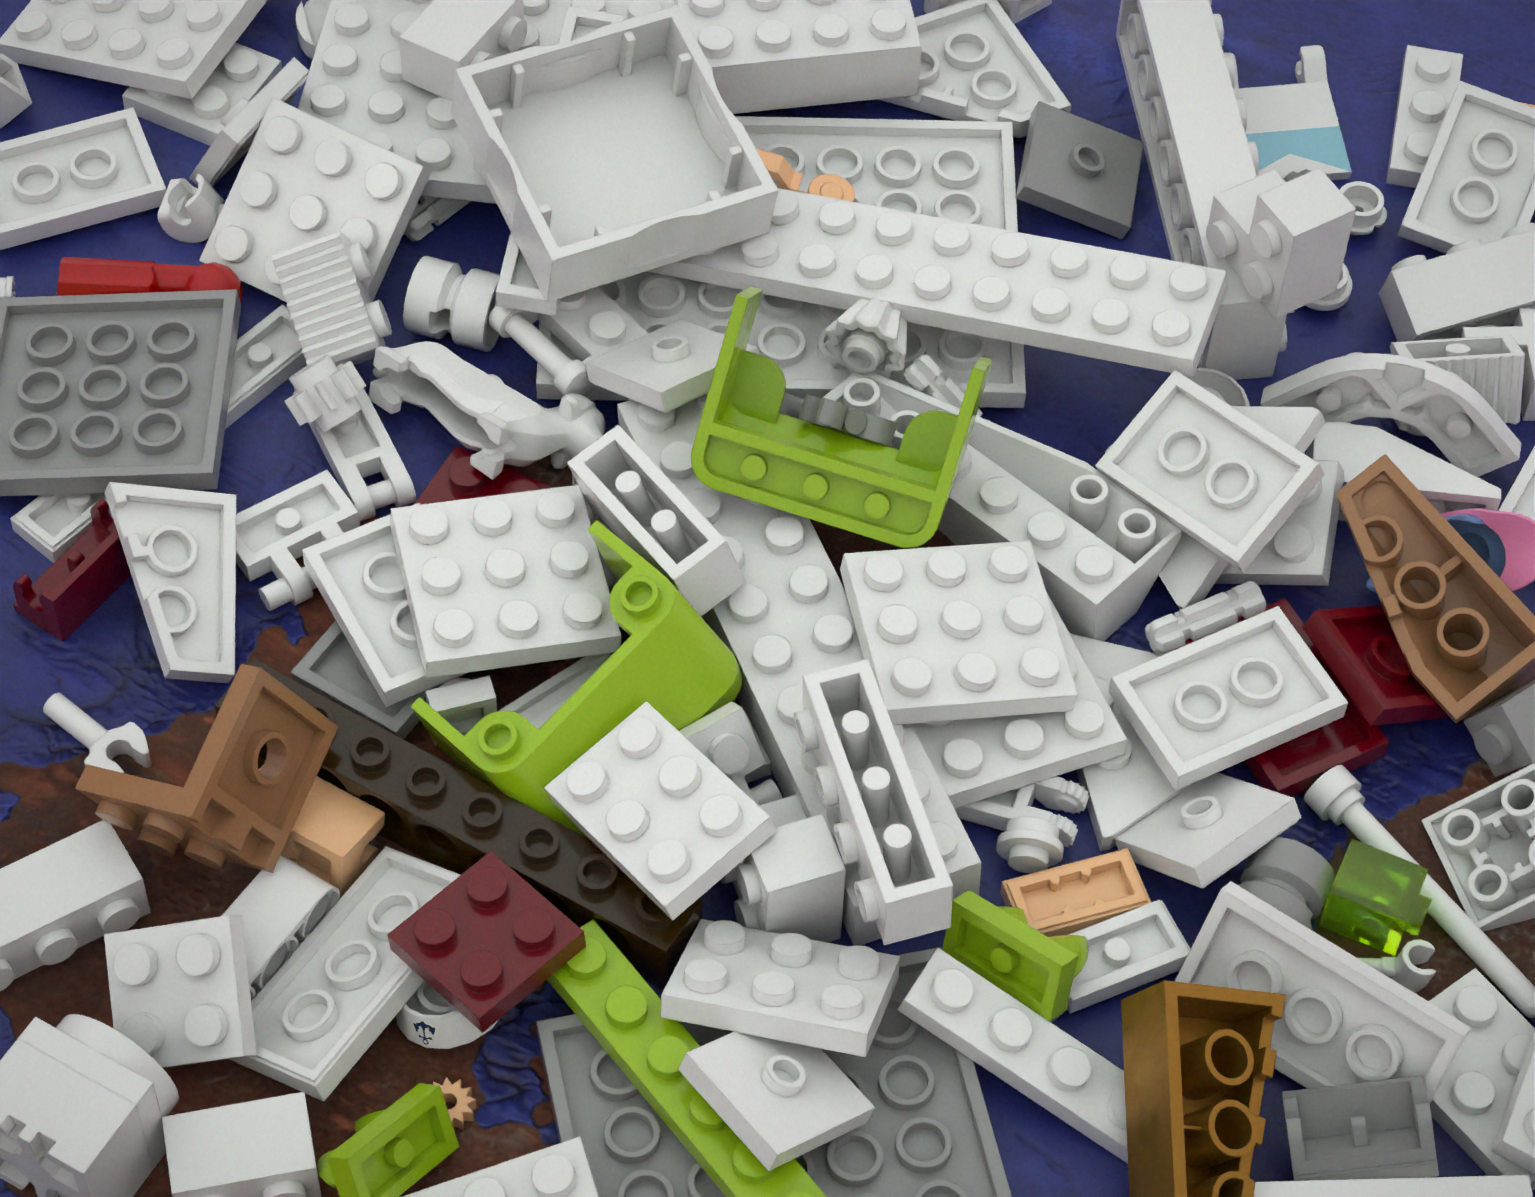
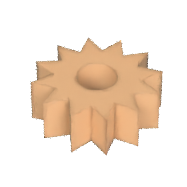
M447 1077L443 1085L433 1081V1085L441 1087L445 1103L451 1102L455 1104V1107L448 1109L453 1128L456 1126L464 1130L463 1121H474L472 1110L477 1108L476 1099L471 1098L472 1087L462 1088L461 1079L453 1085Z

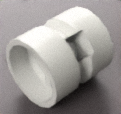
M423 256L417 263L407 288L403 311L404 328L407 332L434 339H442L447 333H451L452 339L457 345L484 352L491 351L499 338V334L489 325L488 318L492 309L496 306V288L500 274L473 268L464 275L458 263Z

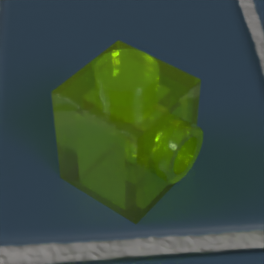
M1352 839L1329 891L1319 926L1395 956L1405 932L1418 937L1432 899L1420 894L1429 869Z

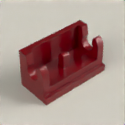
M103 498L90 510L93 525L33 584L30 577L25 573L13 583L16 602L13 604L15 612L62 642L131 576L114 520L109 514V505Z

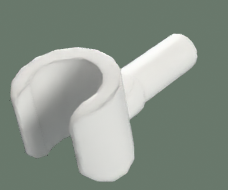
M1421 939L1407 942L1397 957L1358 958L1387 977H1391L1392 980L1412 992H1418L1423 989L1436 973V970L1420 969L1414 966L1428 962L1435 952L1432 944Z

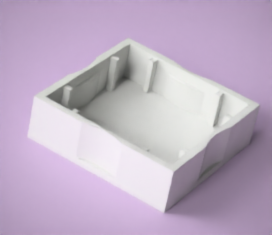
M678 5L599 27L583 37L568 42L533 46L455 69L451 114L546 303L769 233L778 189L743 124L733 115L721 98L713 76V69Z

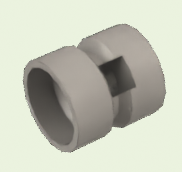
M1275 837L1251 854L1240 877L1241 884L1238 886L1312 930L1310 920L1319 916L1336 878L1334 869L1328 861L1313 848L1296 840Z

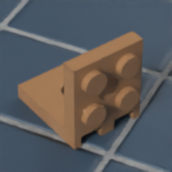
M241 664L184 787L86 764L75 789L99 804L95 811L98 817L124 829L133 830L135 828L140 832L136 841L156 853L174 857L176 850L181 849L185 850L184 854L189 858L214 869H222L225 861L273 873L339 726L262 668ZM266 743L267 757L264 765L259 770L258 756L261 748Z

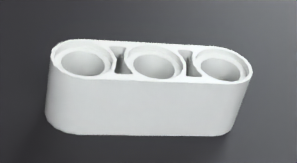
M280 855L273 873L261 870L222 915H242L251 1001L340 900L338 888Z

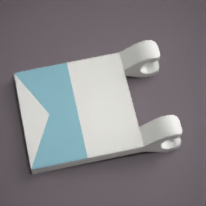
M1311 45L1300 48L1301 61L1296 63L1294 70L1298 84L1239 88L1235 56L1233 53H1224V56L1231 55L1234 61L1235 86L1233 90L1235 97L1243 98L1247 111L1245 134L1247 141H1254L1257 145L1259 155L1257 176L1275 169L1285 180V177L1292 171L1298 173L1305 169L1313 171L1320 168L1330 180L1350 179L1352 171L1327 81L1323 47Z

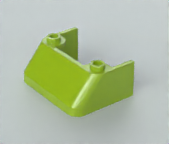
M750 286L738 293L734 300L691 451V465L696 477L704 485L714 490L898 547L913 548L930 540L938 529L967 448L993 360L981 356L973 366L958 415L942 410H928L920 413L908 424L900 448L895 449L780 413L786 392V380L783 371L772 359L746 350L763 290Z
M598 520L588 528V531L611 574L618 579L610 594L609 607L616 623L630 637L539 729L516 712L496 711L483 717L463 736L422 698L419 697L410 706L438 747L469 775L586 838L588 837L551 801L544 789L547 784L646 701L680 731L733 701L739 694L742 686V672L731 650L665 575Z

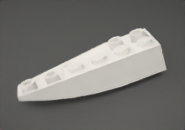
M855 371L824 396V398L849 406L848 408L857 409L898 423L891 447L895 449L900 448L908 424L920 413L928 410H942L958 415L960 408L875 372L864 374ZM979 416L975 418L964 457L938 527L956 545L1031 540L1045 589L1068 632L1100 641H1105L1136 614L1180 541L1182 534L1180 528L1087 462Z

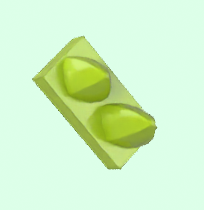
M970 890L952 900L951 928L946 929L942 948L944 952L1048 1021L1053 1020L1066 1011L1073 979L1082 971L1088 959L1089 951L1085 936L1055 935L1047 937L1028 925L1023 909L1010 906H995Z
M419 1083L387 1109L367 1114L356 1120L354 1124L356 1133L338 1148L325 1153L318 1160L317 1171L319 1176L328 1185L338 1190L340 1197H399L459 1148L441 1087L439 1085Z

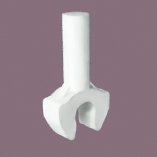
M55 693L46 701L43 712L90 750V754L84 760L85 766L88 764L124 773L121 767L112 759L117 755L127 754L143 767H151L152 763L145 734L135 723L128 722L121 727L106 730L62 693Z

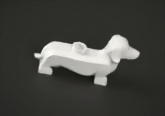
M424 341L398 348L384 346L376 348L373 362L375 368L372 372L379 379L370 382L368 397L371 402L390 414L399 412L402 402L427 408L458 442L466 448L479 451L471 455L470 465L492 480L502 472L503 464L527 467L550 454L551 464L554 468L564 469L569 460L604 435L605 420L603 414L596 408L593 401L580 394H566L562 397L559 406L547 409L505 385L497 375L485 373L439 343Z

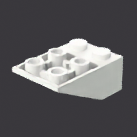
M1535 763L1421 820L1466 914L1483 932L1535 918Z

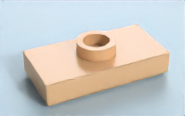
M1128 848L1002 881L1000 891L1005 906L1023 909L1028 925L1047 937L1069 935L1151 903Z

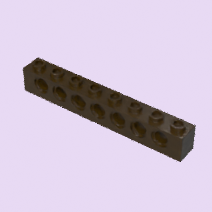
M255 659L251 661L249 665L265 670L339 726L317 776L385 812L384 826L379 831V835L436 866L460 875L492 851L579 928L594 919L642 978L664 990L700 919H702L703 900L697 899L677 918L672 920L588 838L505 795ZM228 690L215 704L216 716L228 693ZM266 743L261 748L258 756L259 769L264 765L267 757Z

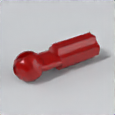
M63 257L60 261L57 281L58 296L237 289L240 303L242 301V283L239 277L228 266L216 262L192 266L155 264L154 261Z

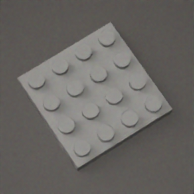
M237 289L0 298V496L105 493L104 491L109 482L185 490L217 489L241 312V303Z

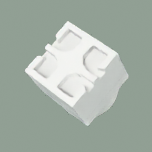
M70 1014L65 1016L55 1028L43 1020L34 1017L0 1060V1178L20 1190H23L31 1182L35 1187L38 1197H133L166 1153L162 1117L168 1116L179 1101V1094L174 1082L158 1062L139 1045L119 1031L98 1020L83 1015Z

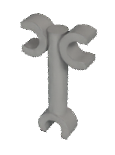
M785 393L780 410L782 414L891 447L898 424L873 414L848 408L849 406L824 397L818 398L806 394L805 398H800Z

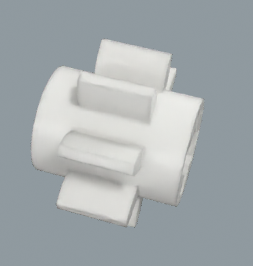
M328 354L305 366L289 378L296 391L293 392L294 395L284 401L300 426L315 420L320 430L325 432L344 422L362 409L355 396L359 390L366 387V384L351 360L336 366Z

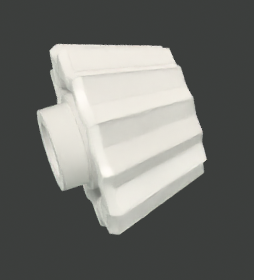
M875 296L870 300L861 298L826 328L829 339L824 343L825 347L834 354V363L845 366L850 374L855 371L864 374L875 372L891 379L894 371L905 368L907 320L901 316V310L892 307L889 301H880Z

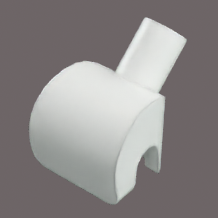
M197 174L196 177L198 188L192 186L185 178L171 179L157 214L158 221L163 230L170 237L186 243H198L210 237L225 202L200 174Z

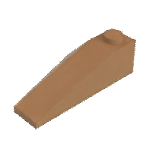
M1386 454L1336 492V499L1412 676L1455 724L1513 688L1525 684L1535 677L1534 614Z

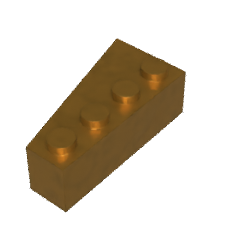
M1164 980L1121 999L1129 1197L1254 1196L1256 1182L1249 1175L1254 1148L1261 1146L1266 1119L1259 1116L1265 1080L1273 1078L1277 1050L1270 1048L1274 1021L1281 1019L1283 1016L1286 994Z

